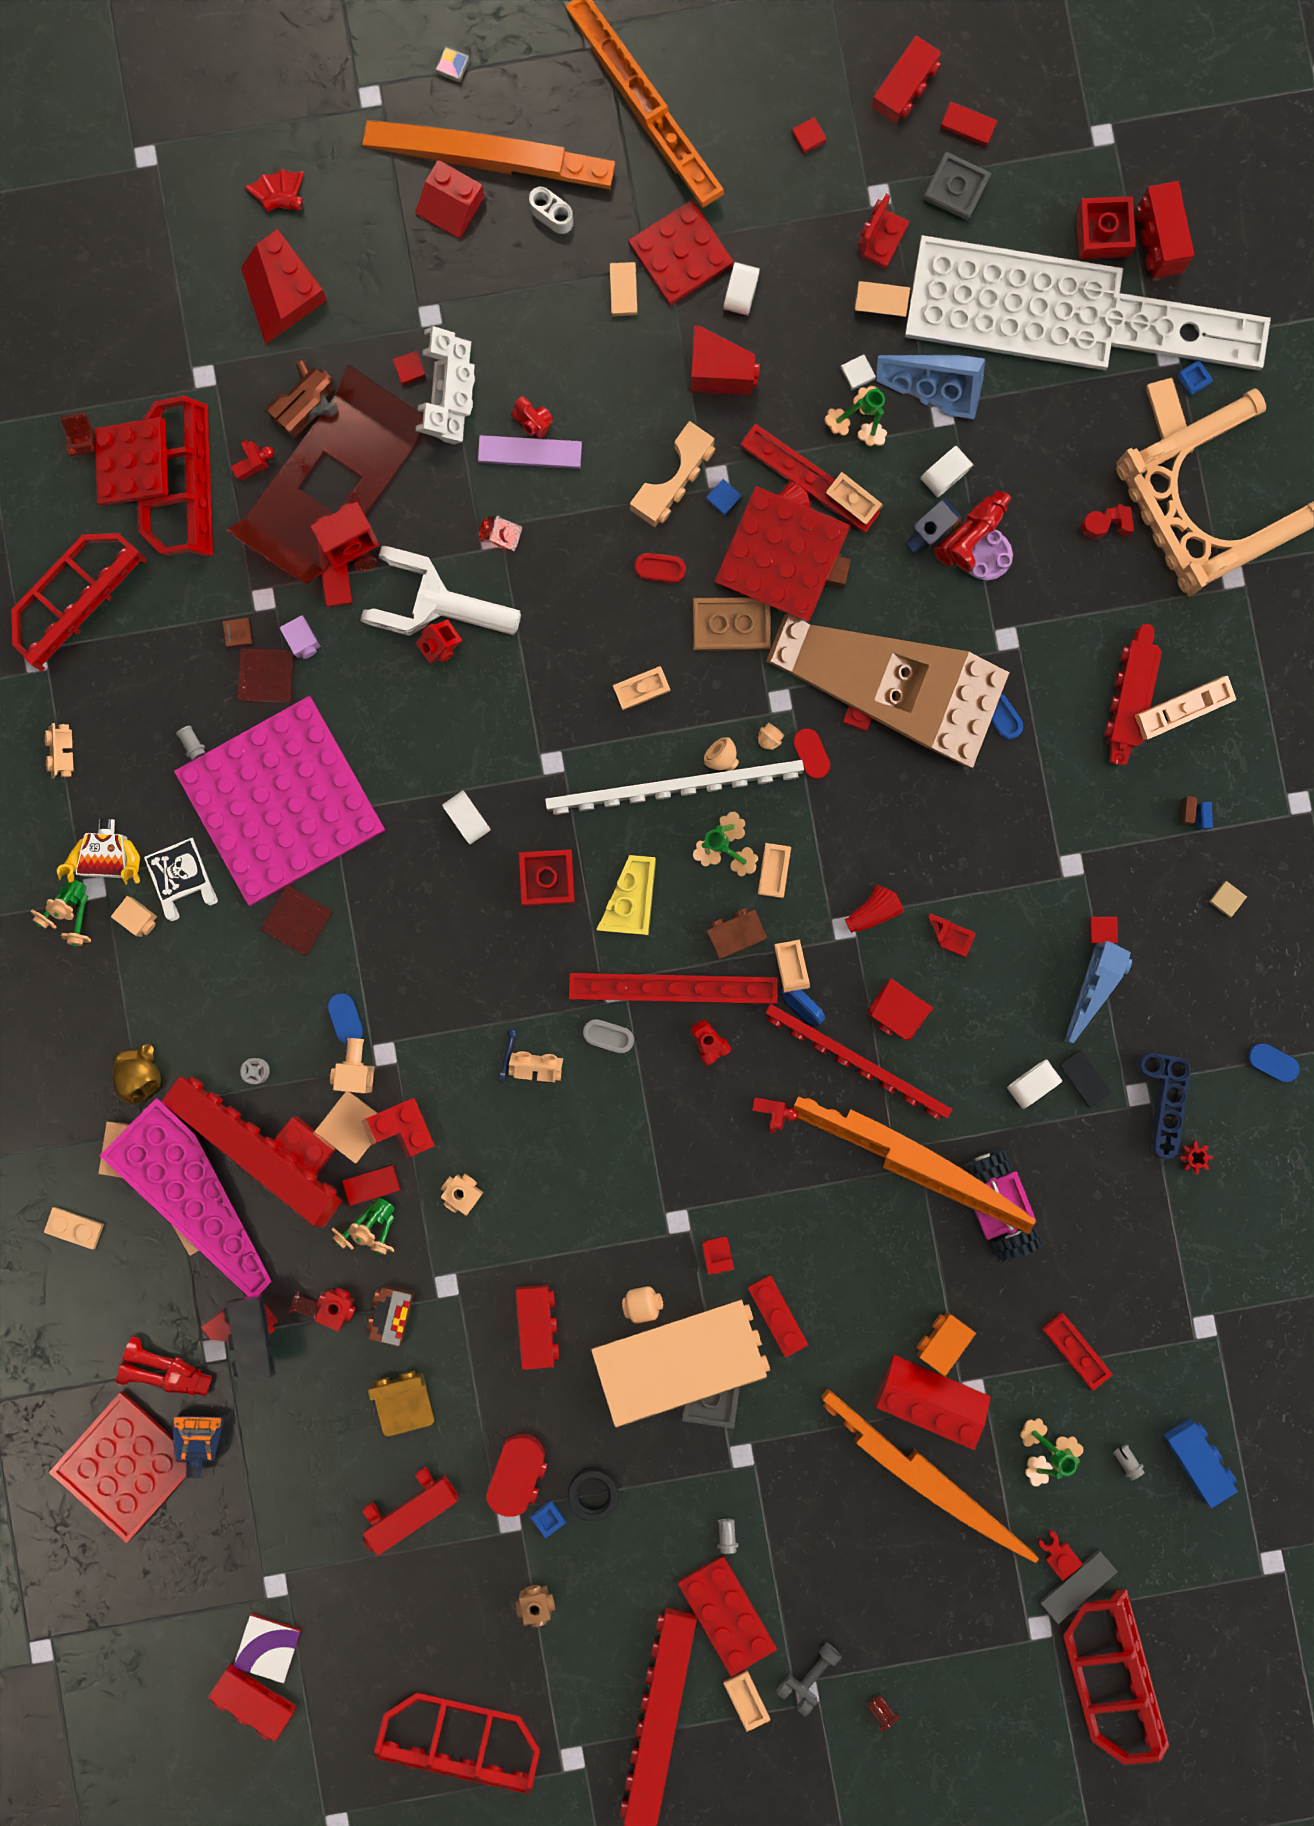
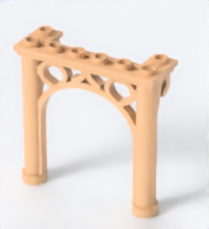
M1255 388L1244 393L1243 397L1140 452L1137 448L1134 450L1132 448L1128 449L1116 462V470L1119 477L1125 480L1129 486L1128 492L1131 499L1140 506L1143 521L1152 528L1154 532L1153 539L1156 545L1164 550L1168 567L1171 570H1175L1179 578L1177 581L1180 589L1184 593L1187 592L1189 597L1213 580L1314 527L1313 501L1302 509L1249 537L1227 541L1214 538L1200 530L1190 520L1182 507L1177 481L1178 472L1185 456L1199 445L1265 412V400L1262 394ZM1178 455L1171 471L1163 466H1157ZM1152 474H1160L1169 480L1168 489L1165 493H1158L1153 489L1150 482ZM1170 496V501L1166 503L1168 507L1167 514L1164 516L1156 500L1161 501ZM1170 526H1175L1182 532L1186 529L1189 533L1178 541ZM1188 539H1196L1203 543V555L1201 558H1193L1189 554V551L1186 549V541ZM1211 546L1220 549H1228L1222 552L1221 554L1211 559H1208L1211 554Z

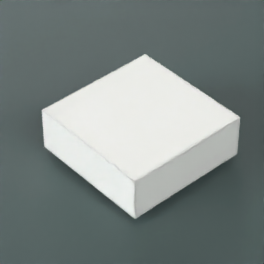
M865 355L841 365V370L852 390L875 380L876 376Z

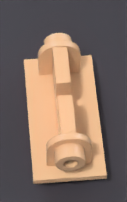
M52 723L49 726V730H45V745L50 747V756H46V770L51 771V778L57 776V772H61V777H71V772L74 771L73 753H63V749H72V730L66 724L58 725V729H55V723Z
M524 1051L512 1053L509 1061V1075H513L514 1078L532 1080L533 1071H537V1081L555 1083V1080L561 1081L563 1058H557V1056L551 1054L536 1056Z

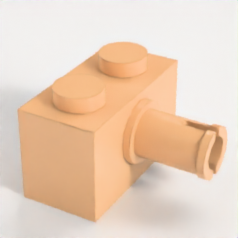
M347 1038L346 1061L336 1064V1069L332 1068L330 1084H334L333 1090L370 1093L372 1092L375 1066H366L364 1063H361L364 1039Z

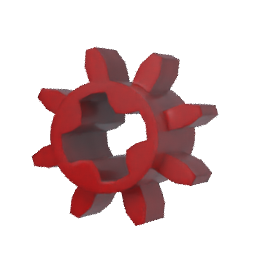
M1192 1141L1190 1148L1181 1146L1184 1152L1182 1156H1178V1159L1183 1160L1185 1163L1182 1167L1183 1170H1188L1192 1167L1193 1174H1199V1168L1209 1169L1207 1162L1213 1159V1156L1206 1153L1207 1145L1198 1148L1197 1141ZM1192 1153H1199L1197 1155L1198 1163L1192 1162L1194 1159Z

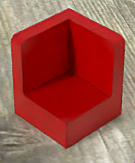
M727 1237L702 1241L708 1275L734 1270Z

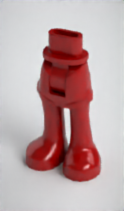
M995 491L991 497L983 499L984 502L976 505L967 515V520L964 524L936 546L934 550L936 557L947 566H953L956 563L962 570L970 572L976 565V560L972 553L974 546L985 535L996 529L1003 514L1007 511L1006 505L1011 500L1010 495L1001 491Z
M131 1336L123 1354L122 1360L124 1361L119 1367L115 1383L126 1385L129 1382H140L162 1388L167 1393H185L190 1396H194L196 1393L206 1396L212 1376L202 1373V1369L197 1370L194 1366L183 1362L182 1358L176 1357L173 1359L150 1353L142 1348L140 1338ZM129 1362L147 1365L166 1372L165 1375L137 1368Z

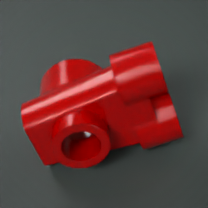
M521 396L515 402V408L511 416L518 423H522L523 429L528 435H535L540 439L547 433L550 424H552V415L542 406L535 410L531 406L532 403L524 396Z
M700 1021L691 1029L692 1035L700 1049L699 1056L705 1065L714 1063L718 1057L724 1056L731 1051L727 1040L720 1038L708 1021Z

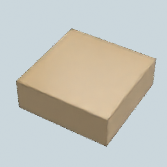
M1224 881L1209 903L1230 918L1247 896L1229 882Z

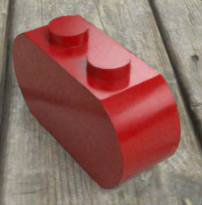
M516 1434L505 1441L486 1495L491 1509L501 1516H518L526 1511L528 1503L534 1504L539 1490L534 1487L537 1478L543 1479L548 1463L543 1462L545 1457L544 1448L535 1437L528 1434Z

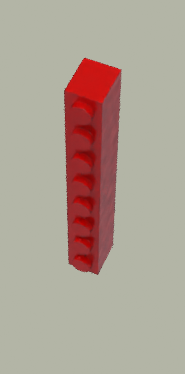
M179 1076L162 1100V1103L313 1226L325 1227L342 1202L336 1196L337 1191L332 1186L326 1183L322 1185L317 1181V1174L306 1167L302 1169L297 1164L298 1159L288 1152H281L276 1141L269 1137L264 1138L259 1134L260 1129L249 1121L245 1123L240 1119L241 1113L230 1106L228 1108L221 1103L223 1099L214 1092L210 1091L208 1093L203 1089L204 1084L200 1080L192 1076L190 1079Z
M665 1607L664 1615H658L656 1631L660 1632L658 1642L653 1641L651 1658H655L654 1667H648L646 1684H649L650 1687L648 1695L643 1694L640 1710L645 1711L643 1721L638 1720L635 1737L640 1739L638 1748L633 1747L630 1764H634L633 1775H627L625 1791H629L628 1801H622L620 1817L624 1818V1826H657L696 1625V1614L692 1612Z

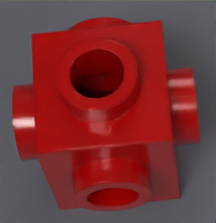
M445 620L424 628L421 631L422 636L416 642V645L431 664L438 660L444 662L454 655L453 650L462 639L449 620Z
M336 1287L335 1290L330 1289L326 1294L322 1293L316 1304V1308L319 1311L314 1321L336 1331L341 1330L345 1321L350 1322L356 1307L352 1305L355 1299L349 1297L350 1292ZM333 1304L337 1305L338 1311L334 1309Z

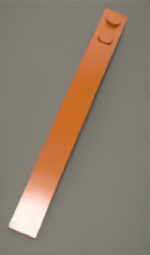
M573 0L566 4V10L609 77L675 174L678 173L702 208L724 195V189L670 115L664 100L592 0Z
M367 121L362 146L366 148L435 161L439 160L441 162L510 175L512 171L604 189H611L615 169V161L565 152L564 147L487 134L409 124Z
M798 1096L793 1109L798 1112L799 1119L886 1158L883 1168L1030 1234L1036 1222L1034 1218L995 1190L938 1154L853 1110H850L847 1118H845L836 1110L825 1109L812 1099H803Z
M827 1388L821 1397L825 1402L823 1407L833 1416L837 1413L845 1419L843 1424L854 1434L858 1430L859 1433L854 1438L856 1443L897 1477L933 1503L985 1536L1035 1563L1039 1560L1038 1556L915 1449L907 1457L831 1390Z

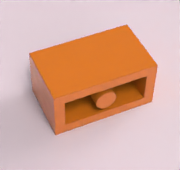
M946 1312L945 1315L940 1314L932 1325L935 1329L929 1337L925 1335L917 1345V1349H919L917 1355L944 1376L947 1375L976 1334L949 1312Z

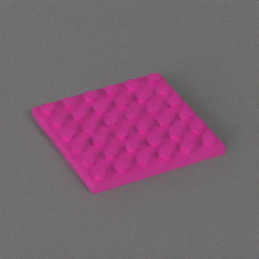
M311 696L304 698L174 771L249 906L256 904L386 831Z

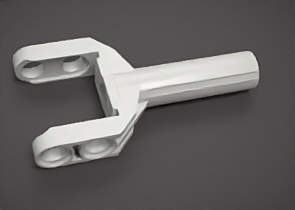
M381 546L380 559L386 561L391 566L423 574L412 613L414 619L373 608L363 610L361 622L410 636L425 628L432 620L439 616H444L511 635L517 632L521 618L520 610L449 592L446 590L428 557L392 547Z

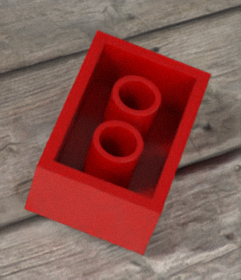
M1179 181L1149 186L1135 208L1136 220L1141 223L1142 227L1140 233L1141 244L1143 247L1146 246L1147 251L1146 268L1148 271H1151L1152 279L1182 274L1194 257V250Z

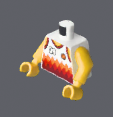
M99 819L98 834L85 833L84 838L78 841L65 863L57 868L58 880H61L63 875L68 874V882L71 883L74 881L73 872L76 871V875L86 877L122 878L125 885L128 884V879L133 877L135 883H139L140 856L133 843L126 836L114 834L115 820Z

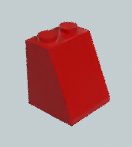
M694 326L691 392L752 395L753 387H758L760 364L755 363V354L701 326Z

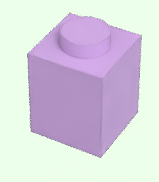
M302 615L279 627L298 659L301 657L306 659L313 656L317 652L316 649L321 647L308 622Z

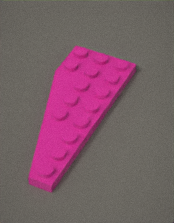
M156 1098L99 1156L248 1297L259 1295L272 1282L199 1140L193 1131Z

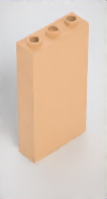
M742 1300L591 1349L615 1427H620L767 1378L766 1372L770 1371L766 1355L760 1357L757 1346L762 1345L758 1331H752L749 1321L753 1320L749 1304L744 1306Z

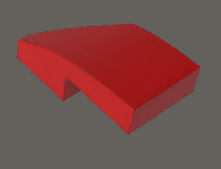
M930 913L929 919L941 947L966 958L976 933Z

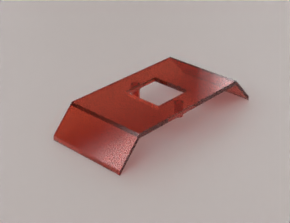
M349 364L346 367L336 395L331 400V402H335L338 406L337 413L332 417L320 415L249 514L226 530L229 534L305 585L322 574L330 565V561L314 534L311 525L315 524L316 520L320 517L330 516L334 513L298 489L320 457L326 452L362 477L353 491L349 493L342 506L358 502L362 512L366 515L413 450L420 435V432L416 431V426L423 424V414Z

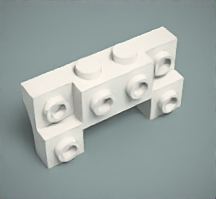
M432 326L424 330V335L430 336L429 348L423 350V355L439 359V361H436L434 365L431 404L424 403L418 405V411L424 413L423 424L417 425L416 431L435 436L447 443L457 444L463 442L464 418L470 415L473 406L472 388L475 382L474 364L469 363L471 342L455 337L454 332Z

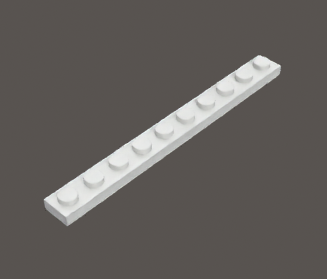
M798 760L553 797L545 800L548 812L553 811V815L569 813L568 809L579 807V811L592 810L596 804L604 803L605 807L620 805L619 801L629 799L630 803L644 802L645 797L655 796L657 800L671 797V793L681 792V796L696 794V789L706 788L707 792L722 790V785L732 784V788L747 786L748 781L757 780L758 784L771 783L773 778L783 776V780H792L799 778L798 774L803 773L804 767L803 761Z

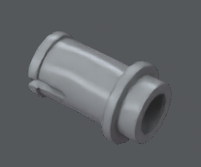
M186 726L177 732V736L187 751V757L195 760L205 754V746L200 744L191 726Z
M1128 1444L1121 1446L1126 1457L1123 1456L1119 1448L1113 1452L1126 1472L1125 1477H1129L1131 1481L1145 1473L1142 1469L1144 1467L1143 1464L1138 1463Z
M735 1519L718 1520L720 1544L717 1545V1548H720V1553L722 1554L736 1553L738 1543L735 1541Z

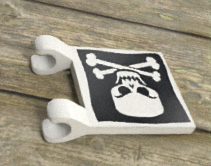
M193 838L144 857L161 900L165 917L168 920L175 921L180 917L173 901L201 890L204 902L209 906L218 902Z

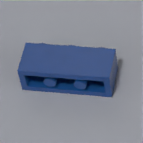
M1188 1419L1163 1435L1207 1506L1213 1508L1238 1492L1234 1486V1483L1237 1482L1228 1468L1224 1470L1219 1462L1222 1460V1456L1214 1445L1209 1446L1205 1439L1208 1437V1434L1200 1423L1196 1424Z

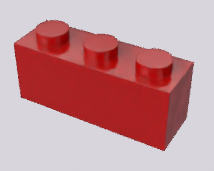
M915 36L874 95L871 108L897 124L901 117L906 118L913 107L911 102L915 96L920 98L926 89L927 84L925 82L928 77H934L941 66V63H939L941 51Z
M549 1285L517 1287L516 1298L522 1370L554 1367L555 1360H559V1345L553 1343V1333H557L556 1317H551V1307H555L554 1291H549Z
M230 1663L208 1698L212 1700V1704L222 1711L227 1710L235 1715L234 1718L243 1725L249 1724L255 1728L258 1735L262 1738L276 1741L297 1706L241 1669L233 1667L234 1665Z

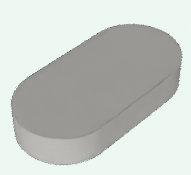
M595 1019L589 1021L583 1030L584 1038L589 1044L617 1053L629 1051L634 1044V1037L630 1030L602 1020Z

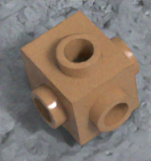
M533 1585L521 1591L519 1601H516L518 1618L523 1617L524 1625L531 1624V1627H539L545 1625L546 1621L551 1619L552 1611H555L553 1594H548L547 1586ZM533 1605L539 1607L537 1610L530 1611V1607Z

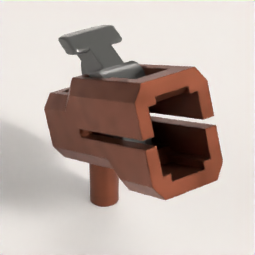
M304 360L296 363L297 370L301 376L298 384L288 394H279L265 408L269 417L281 428L283 427V430L293 439L317 415L332 417L338 410L335 402L328 403L326 399L334 390L331 385L333 379L323 369L320 372L315 368L309 371Z

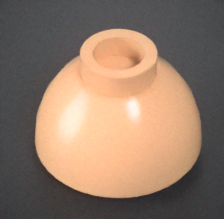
M726 737L713 743L704 756V764L713 770H734L739 761L736 759L737 751L733 741Z

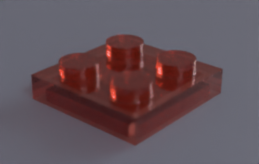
M241 648L238 700L291 703L293 651Z
M287 884L260 929L306 956L333 911Z

